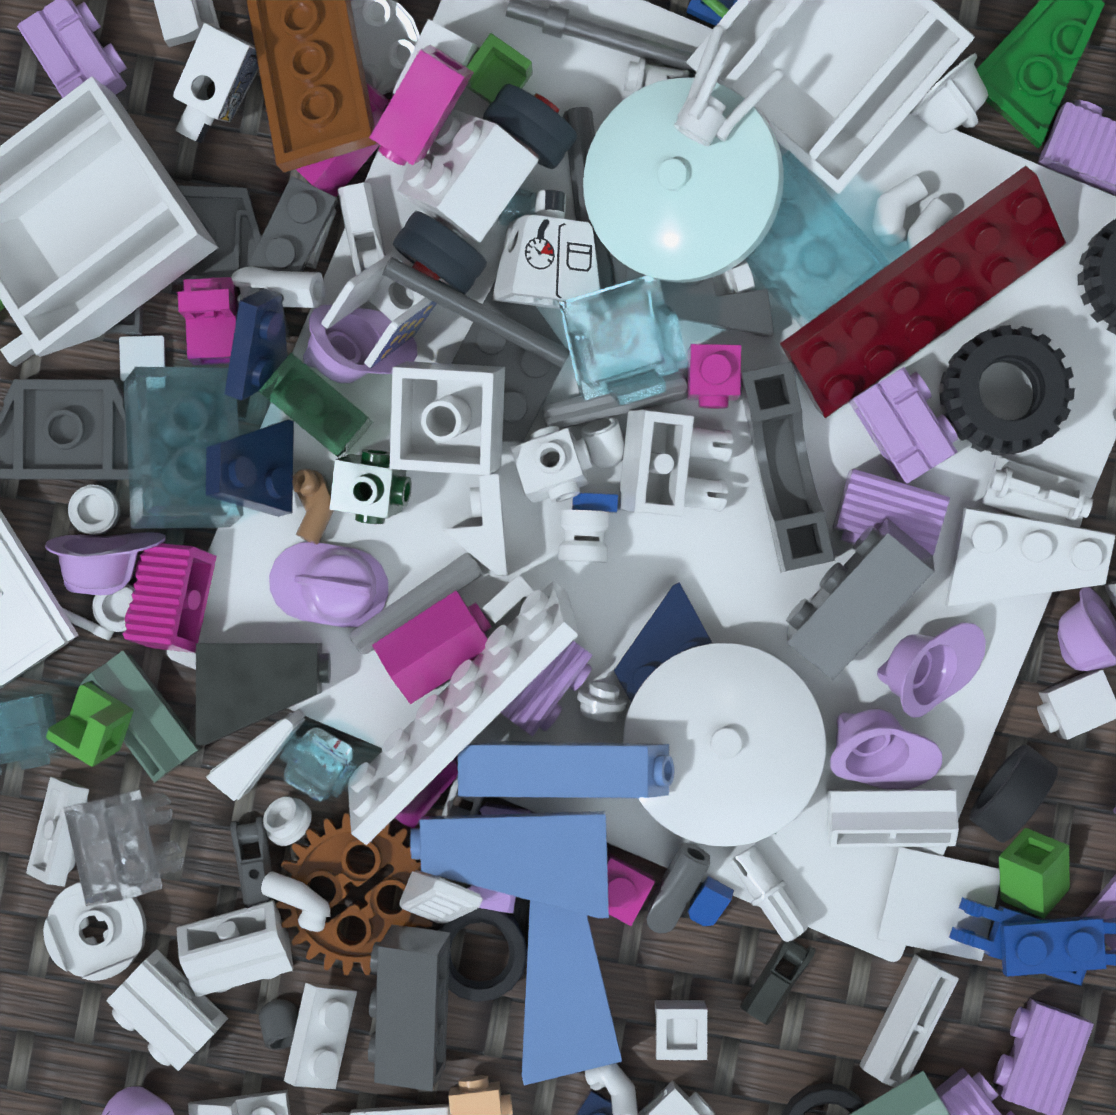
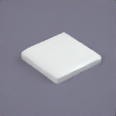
M128 336L119 338L121 381L165 380V339L163 336Z

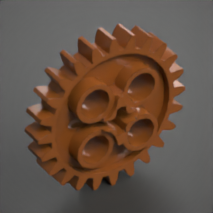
M346 812L343 816L342 827L337 828L330 817L324 819V835L310 827L306 831L307 838L311 843L309 847L302 843H293L291 848L299 857V860H284L281 866L292 874V879L303 882L309 888L311 879L316 876L330 878L336 888L334 898L327 901L330 908L347 896L350 891L347 883L352 882L355 886H360L385 865L391 864L394 867V871L367 892L365 895L367 904L363 905L359 900L352 902L332 920L325 922V928L320 932L300 927L298 919L302 909L281 901L276 903L277 908L291 909L292 913L281 923L282 928L297 926L299 929V933L291 942L292 945L301 944L306 940L311 944L306 959L310 960L321 952L326 955L324 969L327 971L337 959L343 963L344 975H349L354 962H360L364 974L370 975V959L373 946L376 941L381 942L392 924L415 928L417 925L423 927L432 926L433 921L402 908L394 911L388 910L379 900V892L382 887L396 885L404 891L412 871H421V860L412 859L411 845L407 846L404 843L409 830L407 827L393 835L389 833L390 821L365 845L351 834L350 812ZM356 845L368 846L375 854L376 862L374 867L368 871L356 870L349 861L350 849ZM354 915L362 919L366 925L365 937L359 941L346 939L340 931L342 918Z

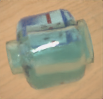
M318 727L307 731L303 738L294 733L279 758L287 763L284 770L285 782L319 802L325 801L331 795L338 799L358 765L352 761L353 749L349 744Z

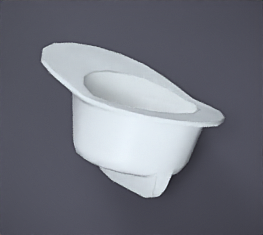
M976 53L966 58L943 77L910 112L911 116L917 115L941 134L947 133L960 125L966 128L977 125L979 121L976 112L986 101L988 92L974 66L978 57Z

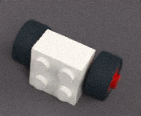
M505 84L496 95L495 100L484 112L483 119L458 110H454L448 116L424 159L415 165H408L403 175L404 181L397 190L424 212L415 211L392 243L395 249L413 264L412 268L464 295L468 293L476 278L485 269L487 261L481 253L463 239L464 236L480 243L534 166L538 163L546 168L555 169L564 158L565 153L576 141V131L558 114L560 110L551 101L538 93H535L533 96L515 85Z

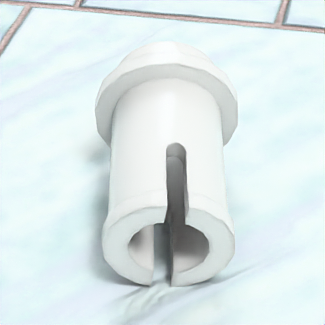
M640 58L639 62L629 61L624 91L634 93L645 86L673 78H688L689 71L645 64L644 58Z

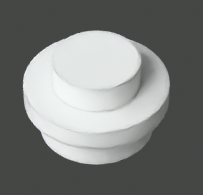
M591 682L590 687L579 689L577 695L578 701L581 702L579 712L588 718L602 722L618 721L620 712L626 710L627 700L619 695L620 689L604 682Z
M281 797L269 805L263 817V825L268 838L280 846H287L298 841L305 835L310 825L311 810L306 803L297 798Z

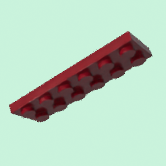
M1025 165L780 343L787 358L792 362V366L812 403L824 418H827L1066 244L1037 174Z

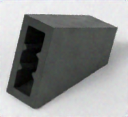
M196 643V745L213 743L322 693V683H330L331 679L330 653H322V643Z

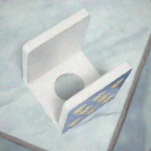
M395 249L349 280L321 322L326 329H329L368 300L386 315L392 322L364 363L369 368L374 367L413 338L437 304L412 291L414 296L412 306H403L394 298L392 287L395 281L382 275L390 257H393L410 267L413 266Z

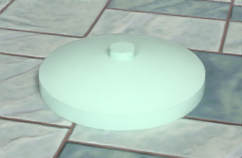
M673 78L659 81L641 88L624 99L611 111L597 130L589 148L584 168L583 189L585 205L590 222L601 242L610 253L628 267L646 276L668 282L683 283L709 279L741 263L758 247L769 232L776 218L783 193L784 174L780 148L768 122L755 107L733 127L726 141L714 137L710 146H704L693 141L675 128L674 124L678 119L677 115L686 102L694 78ZM719 83L715 84L711 93L712 97L726 106L722 113L724 118L745 100L744 97L732 89Z

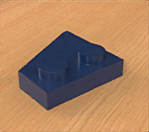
M265 288L239 300L224 394L242 401L280 380L288 364L282 294Z
M288 419L277 422L267 427L236 436L235 438L207 446L205 496L277 517L292 514L294 421Z
M680 582L669 589L664 599L613 670L631 703L641 685L661 664L688 649L713 644Z

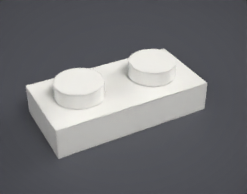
M50 777L26 871L27 874L46 884L65 887L68 873L71 872L76 862L75 844L79 828L88 814V788L70 780Z
M305 983L285 1073V1082L297 1087L336 1089L357 991L343 986Z

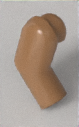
M304 468L297 471L293 476V490L297 492L306 510L296 535L318 545L334 510H330L331 490L321 473Z

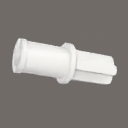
M754 844L728 863L733 867L754 898L751 901L752 905L756 906L759 904L782 940L785 942L792 941L806 931L807 923L782 888L786 885L784 880L778 881Z

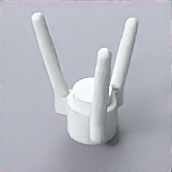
M715 26L712 30L686 102L677 115L678 119L674 124L675 128L682 134L704 146H710L714 137L726 141L733 127L783 77V71L776 69L738 107L724 118L722 113L726 106L711 96L732 48L730 42H724L714 59L723 33V29L720 26Z

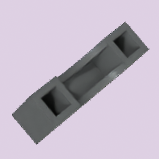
M792 362L742 372L740 391L780 573L835 561L825 512L818 498L809 464L803 430L802 407Z

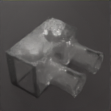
M139 789L63 807L86 906L122 901L162 889L160 876L176 873L182 869L184 857L170 861L166 859L167 856L182 853L180 846L174 841H167L161 845L153 846L148 828L158 824H166L171 820L173 809L155 812V808L171 804L167 795L157 792L142 798Z

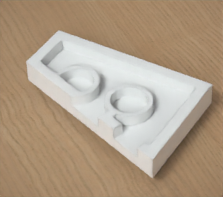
M964 507L945 605L950 607L1104 585L1107 580L1115 535L1108 532Z

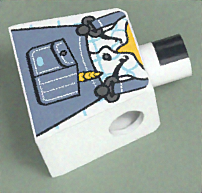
M204 23L173 95L175 99L187 104L176 127L177 132L196 142L203 143L214 119L230 122L233 119L259 70L254 45L223 29ZM214 82L215 93L209 99L207 89L210 83Z

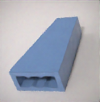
M500 741L468 744L458 754V796L653 798L668 796L669 786L674 779V762L671 756H669V744Z
M605 811L422 816L420 828L411 829V858L421 859V872L596 918H609Z
M530 900L522 1079L524 1085L622 1062L621 1051L588 915Z

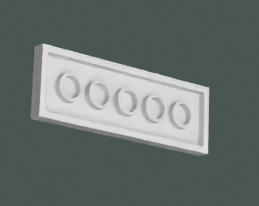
M552 581L543 591L536 590L530 594L522 604L520 614L508 626H499L489 636L485 649L473 661H464L453 673L451 683L438 696L436 694L429 696L419 707L416 718L404 730L401 728L395 730L385 741L382 752L370 764L365 762L354 771L348 782L352 835L367 845L579 635L568 592L555 581Z

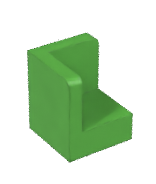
M490 33L467 65V68L472 70L474 74L466 88L491 104L505 84H512L523 89L533 74L532 62Z
M86 682L78 688L70 715L49 727L46 739L89 766L94 767L121 749L134 709L92 683Z
M1024 828L999 856L1001 899L1010 905L1044 919L1070 888L1069 845Z

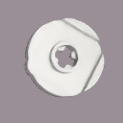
M88 879L71 885L57 896L49 910L48 918L45 920L43 929L44 941L52 960L66 972L70 971L76 976L83 977L82 979L91 981L104 980L119 974L132 964L145 944L146 919L144 911L137 898L118 881ZM95 915L98 921L105 920L108 930L103 933L104 942L97 943L93 936L85 938L82 929L89 925L88 916Z

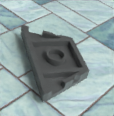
M496 280L494 281L483 305L565 347L536 306L493 301ZM474 322L451 363L505 367L502 442H524L563 366L560 368Z
M13 380L3 400L4 406L0 412V480L161 481V471L116 381Z

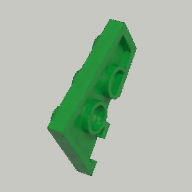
M1040 0L976 69L988 92L986 102L1037 149L1044 141L1048 127L1066 92L1073 71L1083 54L1105 3L1102 0Z

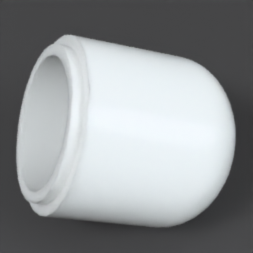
M605 417L589 422L582 428L580 434L586 443L593 464L599 467H611L623 460L625 439L616 418Z

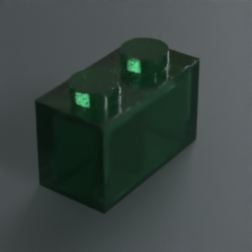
M292 353L289 354L259 390L263 396L338 458L346 456L373 423L366 414Z

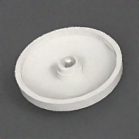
M733 643L697 646L683 651L661 664L645 680L634 696L625 719L622 743L669 744V756H671L674 762V779L669 786V795L638 798L647 812L662 826L687 840L700 844L725 847L739 846L762 840L778 832L795 819L805 808L817 788L823 771L826 752L825 729L822 716L812 693L804 681L789 666L773 655L750 646Z

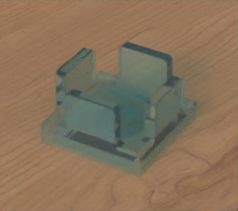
M644 276L559 302L578 391L584 400L610 394L619 405H625L666 391V385L661 376L677 372V362L686 359L678 317L664 302L659 278Z

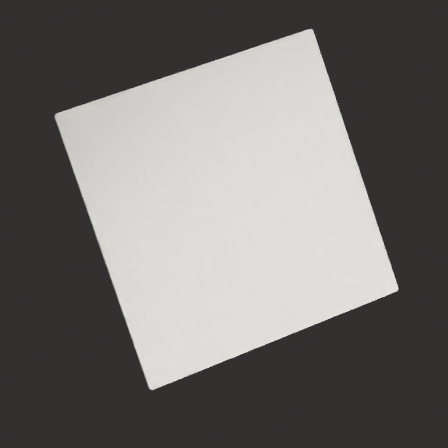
M441 0L433 22L475 44L479 48L490 33L494 34L532 62L533 74L523 87V90L533 96L535 93H538L551 101L560 110L558 114L562 117L564 112L571 108H590L593 114L595 134L611 111L624 99L633 94V92L624 91L626 72L629 61L639 62L640 57L565 34L558 38L542 33V27L505 16L510 0ZM523 0L546 8L553 4L570 9L569 15L692 53L697 50L713 30L644 0ZM645 59V64L676 69ZM689 73L688 78L695 77V74ZM465 87L450 115L454 110H458L483 119L484 112L490 104ZM910 113L840 194L834 191L778 142L784 174L780 206L769 232L758 247L746 258L755 284L752 291L768 289L774 328L773 336L764 337L750 332L733 329L725 330L689 321H675L619 311L615 287L622 346L613 352L598 353L592 349L588 309L574 311L536 306L563 345L570 350L569 357L543 406L548 403L678 372L683 373L687 381L688 349L690 344L741 345V373L788 363L790 361L780 343L909 250L906 238L908 229L933 198L940 199L953 211V214L946 221L947 223L1025 165L1037 174L1066 244L867 389L905 367L909 375L917 372L926 383L932 396L926 402L937 418L947 413L945 404L940 405L939 394L943 392L944 384L940 382L943 372L949 367L948 361L953 354L969 340L988 329L991 331L1005 325H1011V329H1018L1024 326L1032 328L1031 334L1039 336L1044 334L1052 339L1049 345L1054 350L1061 348L1066 355L1061 361L1065 368H1072L1074 377L1069 379V388H1075L1074 399L1069 401L1067 406L1068 409H1071L1067 420L1060 423L1058 426L1060 430L1053 437L1046 439L1043 444L1014 455L1012 453L1002 456L991 455V452L986 450L979 452L971 448V442L968 440L961 441L958 438L957 441L952 443L957 450L956 454L907 483L910 486L950 497L933 554L935 572L840 674L832 680L787 643L789 623L786 620L801 600L806 598L810 602L822 589L819 586L820 581L834 564L839 562L844 565L856 552L853 550V544L841 540L843 531L832 528L848 472L856 469L898 482L849 402L827 418H824L815 408L794 368V376L802 407L803 430L809 464L817 495L825 512L835 561L780 573L740 391L738 400L729 401V407L724 409L699 408L698 400H687V398L642 409L694 416L693 427L732 431L733 444L715 442L712 444L713 447L732 449L728 462L689 457L687 477L725 480L728 494L708 492L707 496L727 499L724 510L721 512L684 507L683 517L625 510L609 513V528L604 531L603 542L608 547L607 563L558 561L559 545L564 541V530L560 527V510H572L573 498L555 503L551 502L550 498L532 503L525 495L510 447L530 441L532 433L546 428L541 408L524 442H502V466L492 473L499 474L508 576L498 577L474 557L482 570V574L458 591L467 607L476 602L492 626V628L484 632L487 638H489L499 626L482 608L518 574L534 591H543L552 581H555L568 592L579 633L573 641L592 654V657L587 662L592 667L590 674L576 691L570 688L567 689L557 703L562 707V710L548 730L543 731L539 728L531 736L499 713L469 744L500 741L621 743L625 719L631 702L613 670L664 599L669 589L678 582H680L713 644L733 643L750 646L773 655L789 666L804 681L818 705L825 729L826 752L823 771L813 796L799 815L787 826L779 830L777 834H772L762 840L739 846H711L696 843L674 834L656 821L643 807L638 798H500L535 813L605 811L607 843L666 868L670 865L682 842L693 844L710 855V866L701 882L703 883L710 876L733 889V896L749 903L754 898L728 862L755 844L778 881L784 880L786 883L782 888L807 923V927L890 962L898 961L902 957L906 945L878 940L877 938L899 847H830L827 790L880 789L855 780L838 777L831 770L830 757L836 749L837 717L841 713L857 714L869 709H882L890 712L904 730L924 736L935 742L942 752V765L934 777L912 789L956 790L957 818L959 819L1052 592L947 607L945 605L964 507L1022 517L982 504L997 456L1092 485L1089 496L1091 498L1116 439V421L1113 416V410L1116 408V335L1106 330L1109 324L1104 320L1097 323L1090 316L1095 310L1090 303L1084 306L1080 296L1085 293L1084 285H1078L1077 275L1083 271V265H1080L1079 262L1082 253L1089 248L1088 242L1104 226L1116 219V196L955 129L941 134L917 115L911 116ZM377 151L365 182L370 183L372 187L383 244L387 255L395 249L392 243L400 230L404 228L409 217L415 211L424 212L397 191L404 181L403 175L410 163L406 162L404 166L396 164ZM568 151L555 169L546 168L538 163L534 166L507 204L494 232L489 230L480 243L464 236L463 239L481 253L487 261L485 269L476 278L471 289L465 294L466 296L483 304L497 277L507 226L511 221L524 215H535L537 191L557 190L565 192V219L576 220ZM916 174L923 182L928 196L906 208L904 224L902 226L906 231L904 240L896 246H885L881 243L879 237L874 234L872 228L876 201L883 193ZM346 229L343 231L323 279L326 292L321 305H333L346 283L356 276ZM374 236L356 240L358 252L376 248ZM714 276L715 294L717 296L727 295L721 276ZM394 282L392 287L394 298L403 306H412L414 296L411 289ZM369 300L359 307L380 311ZM436 304L417 334L413 337L417 345V357L414 362L451 364L473 322ZM311 308L261 428L288 419L294 421L293 476L297 471L304 468L318 471L325 477L332 492L334 462L336 459L349 454L362 455V450L364 449L390 452L392 374L368 373L352 383H337L328 379L317 368L306 366L303 361V355L308 348V340L311 336L309 318L315 309ZM998 362L989 366L982 373L979 384L980 396L985 407L993 415L1010 421L1021 418L1028 412L1032 403L1033 390L1029 378L1020 368L1009 363ZM628 413L613 416L619 422L624 439L626 436ZM587 423L567 427L574 436L575 441L582 439L580 432ZM951 423V425L953 426L955 432H957V429H956L955 426ZM623 460L611 467H599L593 464L592 468L585 470L589 485L578 488L579 492L618 494L619 500ZM559 461L555 462L551 467L556 466ZM407 470L406 477L411 478L412 489L410 500L407 506L403 507L402 512L388 519L385 518L384 524H367L356 521L355 513L334 510L319 543L358 549L372 555L382 565L388 578V597L382 609L384 610L465 553H469L443 532L442 529L483 526L482 517L472 518L470 488L479 487V475ZM293 490L292 514L280 517L228 503L208 550V553L216 555L217 558L198 643H322V653H330L331 657L330 683H322V693L288 709L292 711L299 710L309 718L382 748L387 738L399 728L404 730L416 718V713L421 704L433 694L438 696L451 683V679L410 705L390 678L375 650L368 654H361L350 639V633L358 627H338L302 621L287 615L276 605L270 592L269 574L274 561L285 549L300 542H308L296 535L306 513L297 492ZM574 537V540L593 541V537ZM959 623H974L983 631L986 640L985 655L974 677L961 690L936 705L922 717H910L903 710L901 698L894 694L888 685L878 678V668L890 658L900 640L908 635L937 636ZM167 650V655L171 660L196 670V653ZM591 682H604L614 685L620 689L619 695L627 700L626 710L620 712L616 722H602L588 718L579 712L581 704L577 699L579 689L590 687ZM947 846L903 848L943 856Z

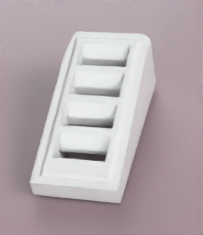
M299 710L289 713L210 770L206 778L233 801L239 800L254 787L305 721V715Z
M416 870L415 872L412 871L400 900V907L428 920L442 924L478 909L483 898L480 897L481 894L443 878Z

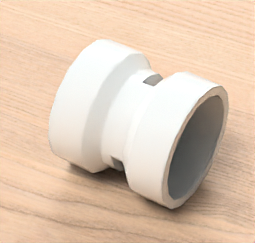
M560 510V527L564 530V541L559 545L558 561L607 563L608 547L603 542L604 531L609 528V512ZM574 537H593V541L574 540Z

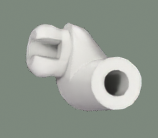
M916 174L883 193L876 201L872 228L874 234L879 237L881 243L885 246H896L904 240L906 231L902 226L904 224L906 208L928 196L923 182Z
M933 198L908 229L906 237L908 249H911L943 226L953 214V211L940 199Z
M269 872L265 876L261 886L263 895L302 909L298 919L300 927L314 932H320L325 928L326 917H330V907L325 899L298 880L276 872Z
M617 1063L585 1070L586 1081L591 1089L600 1090L603 1087L607 1088L611 1095L613 1115H638L635 1086Z

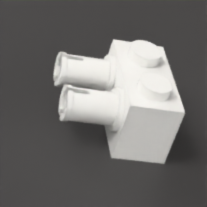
M628 410L618 510L683 517L684 507L710 509L717 512L723 511L727 499L708 497L707 493L728 494L726 481L723 479L711 480L687 477L689 457L728 462L732 449L713 447L712 444L713 442L733 444L732 431L693 427L694 416L647 410Z

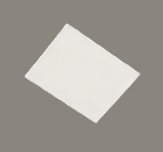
M899 847L877 939L982 961L984 950L949 938L952 927H963L974 931L975 934L988 937L991 920L966 914L964 910L959 909V905L963 897L995 908L1000 887L999 869Z

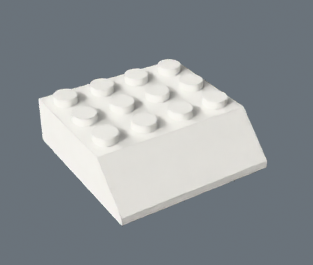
M737 0L717 24V26L722 27L723 33L714 59L724 42H730L732 48L716 83L732 89L746 99L776 69H781L783 77L754 107L766 119L777 141L834 191L840 194L975 37L974 34L934 0ZM711 33L686 62L696 72Z
M92 76L0 146V300L36 355L40 357L100 337L218 248L119 99L111 90Z

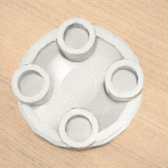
M393 0L351 1V7L366 83L384 95L394 90L420 34L413 17L401 4Z

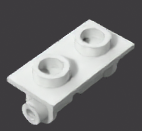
M997 456L982 504L1029 519L1080 527L1083 517L1087 518L1092 508L1093 499L1089 498L1092 485Z

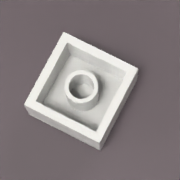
M411 361L394 366L392 368L390 469L491 475L501 468L505 367Z

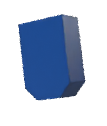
M579 493L573 497L572 510L617 513L618 494Z
M708 876L690 901L688 908L690 919L702 926L714 925L731 902L734 890Z

